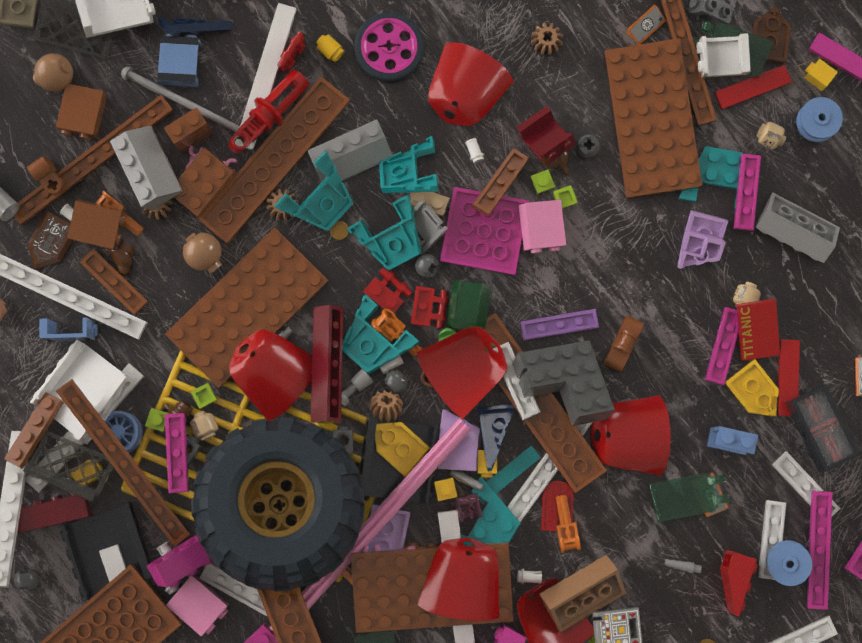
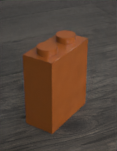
M72 84L65 86L56 128L61 131V134L65 136H72V134L80 135L79 138L85 140L97 139L107 99L105 92Z
M197 107L164 127L181 154L187 151L190 146H195L213 134Z
M78 199L75 201L67 238L114 249L121 242L122 234H119L120 226L124 227L126 216L123 215L124 210Z

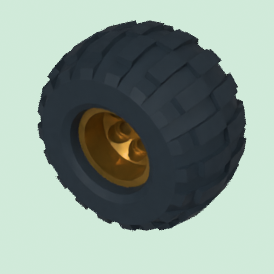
M280 417V420L267 421L264 418L252 421V425L241 430L236 428L225 435L226 439L218 447L214 446L205 457L206 462L202 470L197 472L193 485L195 487L194 498L191 500V513L194 518L196 535L209 558L216 566L231 578L248 587L276 592L292 591V589L304 586L308 587L319 582L321 578L330 572L335 571L343 563L350 550L353 549L359 537L365 509L364 490L360 473L355 462L346 452V448L336 438L326 434L324 429L312 423L305 424L296 421L295 418ZM285 482L292 483L293 486L290 491L282 490V485ZM266 485H270L273 488L272 492L268 495L262 493V488ZM301 497L305 500L302 507L294 505L296 498ZM279 502L285 505V507H282V511L275 508ZM257 504L265 505V510L262 513H255L254 508ZM295 516L297 523L294 526L287 525L288 517ZM270 519L277 521V526L274 529L267 528V522Z

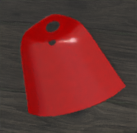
M457 42L445 43L430 85L428 99L432 108L445 122L471 126L479 122L490 111L505 91L514 83V80L509 71L488 54L467 44ZM453 101L458 103L457 107L452 104ZM446 110L453 112L455 118H448L444 112Z
M477 326L463 329L417 352L421 368L435 391L445 404L462 419L489 393L507 371V363L501 346L484 329ZM490 342L496 345L498 352L492 349ZM484 347L488 349V353L484 352Z
M258 330L237 346L229 365V371L240 389L267 421H270L288 410L311 382L312 355L274 332ZM249 344L248 349L240 354L241 347ZM255 351V356L250 357V354Z
M661 396L613 403L615 410L606 420L593 422L591 426L590 440L601 463L611 467L662 476L670 455L671 436L669 414ZM596 429L600 431V440L598 442L594 438ZM606 432H610V433H611V437H610V438H607V436H606L607 433H606Z
M471 538L450 539L442 542L433 558L417 605L430 613L452 619L489 621L499 618V562L496 551L493 547ZM463 542H472L475 546H465ZM466 551L472 552V555H466Z
M556 578L543 581L521 596L518 601V615L529 643H583L594 635V627L586 617L562 632L558 631L540 597V593L559 583Z

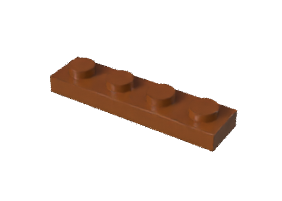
M513 148L475 200L472 208L489 217L528 163L529 157Z
M92 249L80 261L135 316L148 303L95 249Z
M45 392L4 460L23 469L64 402L61 399Z

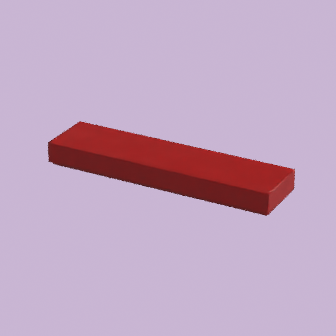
M785 65L715 91L714 94L721 110L791 84L792 81Z
M780 339L777 416L792 417L785 402L798 396L800 340Z

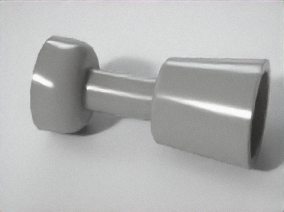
M362 368L350 380L353 384L342 392V405L344 407L349 403L348 397L357 389L361 392L374 383Z

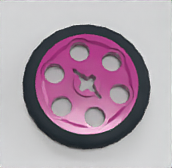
M385 12L370 17L361 25L354 39V53L359 66L365 73L381 81H397L409 76L418 68L424 56L425 43L419 27L414 21L399 13ZM391 24L394 29L391 33H386L383 31V26ZM407 32L410 34V39L402 41L399 37L400 34ZM370 34H375L378 37L375 43L368 42L367 37ZM387 43H391V46L395 47H392L391 51H388V49L384 46H387ZM402 51H410L411 57L406 60L401 57ZM376 52L379 55L378 60L370 61L368 58L369 54ZM389 60L396 63L395 68L392 70L385 67V63Z

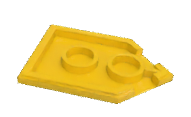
M755 359L725 382L748 413L776 416L779 389Z
M402 422L376 424V452L406 477L430 447Z

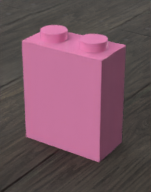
M561 200L530 202L519 205L524 251L531 250V253H540L542 249L548 248L549 252L559 251L560 247L566 246Z
M195 574L188 578L166 604L173 613L200 636H203L205 633L209 635L216 627L213 623L218 618L222 619L229 611L226 609L229 603Z

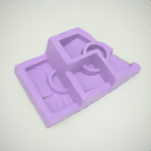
M691 210L683 236L677 267L684 268L690 265L704 264L705 262L720 261L726 243L723 240L728 220Z
M447 409L442 410L439 440L460 418ZM460 418L472 430L438 466V469L477 471L478 450L481 448V429Z

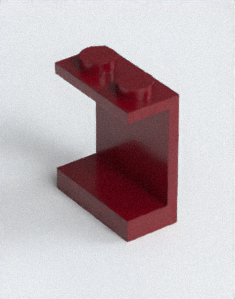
M548 106L516 127L519 137L544 166L554 162L560 155L570 151L576 145L572 132L567 134L554 120L552 111Z

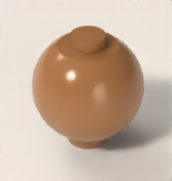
M51 53L42 56L34 68V82L47 91H61L71 83L73 78V68L70 62L60 54Z
M203 232L197 235L192 233L185 239L187 243L183 246V257L191 268L199 271L207 270L211 274L222 265L219 261L222 253L221 246L213 235Z

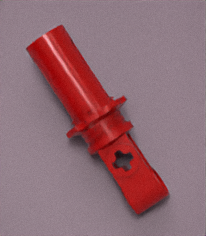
M292 70L265 99L257 97L254 100L256 108L249 112L250 117L240 126L239 130L229 141V148L232 152H243L263 131H269L273 124L282 125L281 115L309 86L308 80L299 71ZM291 86L294 90L275 108L272 103ZM240 139L243 142V146H237L234 140Z

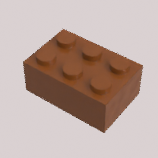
M203 148L178 178L183 192L174 198L197 217H200L237 173L209 149Z

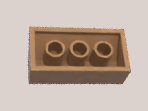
M605 555L556 585L540 593V597L558 631L562 632L589 616L592 612H596L626 594L618 569L608 556Z

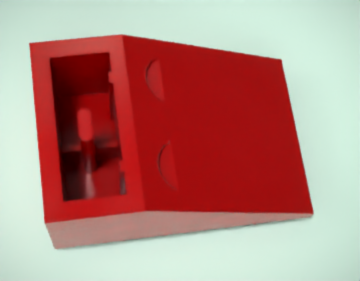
M726 550L720 571L727 610L729 613L739 616L745 609L746 602L744 598L750 592L752 585L750 579L756 573L757 559Z

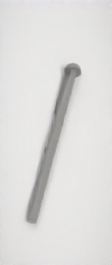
M125 67L121 71V76L124 80L130 79L191 110L197 107L202 116L234 132H237L240 128L239 125L132 72V67Z

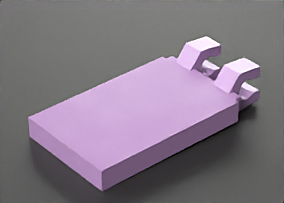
M372 505L370 516L379 507L378 505ZM398 510L367 545L370 552L376 551V544L379 545V551L403 549L411 512Z

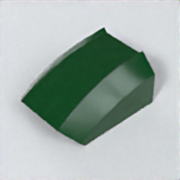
M461 280L453 281L448 324L452 328L462 330L475 326L485 329L492 296L491 286L484 283Z

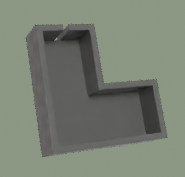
M590 340L520 352L513 361L517 378H521L519 384L524 398L560 391L572 426L606 420L615 410Z

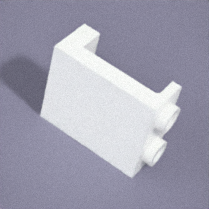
M748 33L740 34L736 37L706 38V36H702L699 42H697V53H700L701 60L698 61V72H701L702 78L747 75L750 72Z

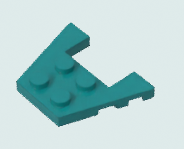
M432 136L426 138V142L418 145V143L412 145L411 150L403 154L400 151L379 162L380 186L383 193L439 191L436 174L418 178L417 157L435 153V143Z
M705 146L698 159L702 184L737 190L740 158L743 152ZM698 188L682 190L678 200L696 202Z
M324 150L313 162L326 175V178L300 206L286 193L274 206L281 211L329 231L354 203L340 179L329 154Z
M409 194L392 203L401 222L375 236L371 235L363 219L347 228L351 234L353 233L359 239L358 241L362 245H365L372 252L371 254L388 271L422 253Z
M365 294L360 308L357 309L353 324L349 327L343 340V352L370 374L419 345L420 341L406 330L392 345L366 322L379 306Z
M480 477L478 481L484 485L483 489L477 490L473 488L471 492L487 501L488 504L468 537L460 533L461 538H471L484 544L510 543L521 523L486 481ZM463 542L464 545L474 544L472 542Z

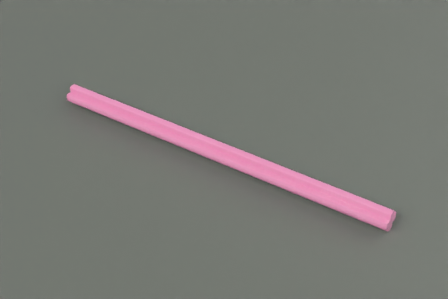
M460 418L364 522L353 549L347 554L343 563L335 571L330 572L321 578L319 582L306 587L301 592L308 610L351 563V553L361 552L472 430Z

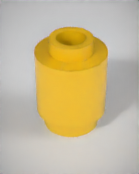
M329 34L326 36L322 35L316 42L318 44L316 48L329 60L336 62L344 54L342 46Z

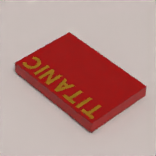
M767 299L736 304L741 360L780 355L776 300Z

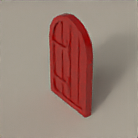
M559 480L552 481L545 487L542 495L541 530L557 532L556 525H559L560 521L556 497L559 495L567 496L571 522H573L574 496L573 490L567 483Z

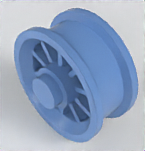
M814 98L808 101L798 112L796 118L797 129L805 139L811 142L826 141L840 129L843 121L842 111L837 103L829 98Z
M112 411L105 422L128 453H131L139 446L142 440V425L130 413Z
M785 540L776 543L769 550L767 568L771 576L780 584L795 586L803 583L809 577L812 570V559L809 552L801 544Z

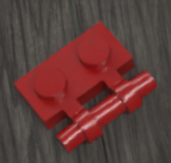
M301 32L292 37L289 47L280 55L281 59L277 67L284 74L287 70L293 68L296 62L294 59L298 54L301 55L306 47L304 45L305 35Z
M383 267L379 273L384 279L379 281L375 277L363 290V293L382 309H390L395 314L404 303L399 296L403 293L409 297L413 291L408 288L405 282L402 283L397 279L392 271L389 272ZM389 282L397 288L395 292L386 287Z
M416 286L411 324L430 327V321L436 320L435 328L443 329L447 317L445 315L446 305L449 303L447 298L448 291L441 290L440 297L434 296L435 288ZM433 303L439 304L437 314L432 313Z

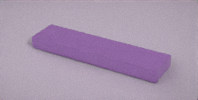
M596 309L520 322L523 341L599 328Z

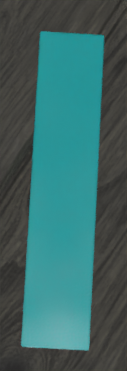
M530 446L486 483L497 494L541 457ZM474 494L482 503V505L487 502L481 497Z

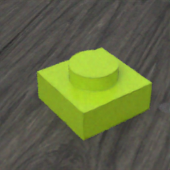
M548 169L530 177L537 195L555 188Z
M571 185L553 191L555 200H561L562 209L578 203Z
M209 383L191 391L199 409L217 401Z
M151 408L145 426L165 432V414L168 413Z

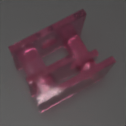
M478 493L463 495L462 498H452L454 510L458 512L459 522H463V519L482 517ZM465 504L466 511L461 512L460 505Z

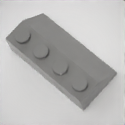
M377 119L307 150L312 163L325 150L329 154L342 181L379 165V162L392 156ZM314 165L316 172L322 182L326 178V175Z
M152 126L125 131L110 141L141 207L152 211L183 192Z
M773 192L756 225V228L762 233L769 234L779 242L786 243L796 251L803 252L812 259L822 263L826 261L835 248L840 227Z

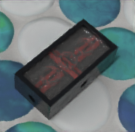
M826 384L812 388L785 402L818 472L829 471L860 455Z

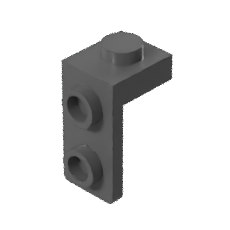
M690 0L688 15L694 17L706 14L725 24H729L731 21L733 6L722 0Z

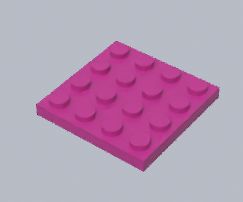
M454 187L447 221L449 229L445 232L440 262L515 276L522 240L519 205L528 203L529 200L503 196L490 216L487 217L472 208L473 203L481 193L480 191Z

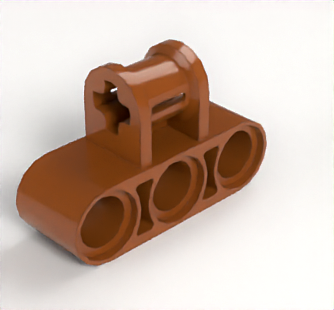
M42 156L27 166L33 178L40 182L47 192L57 194L63 189V182L56 173L57 169L48 157ZM51 180L53 182H58V184L56 185V190L54 188L50 189L49 186L51 185Z
M626 315L603 365L621 373L644 326L643 322Z

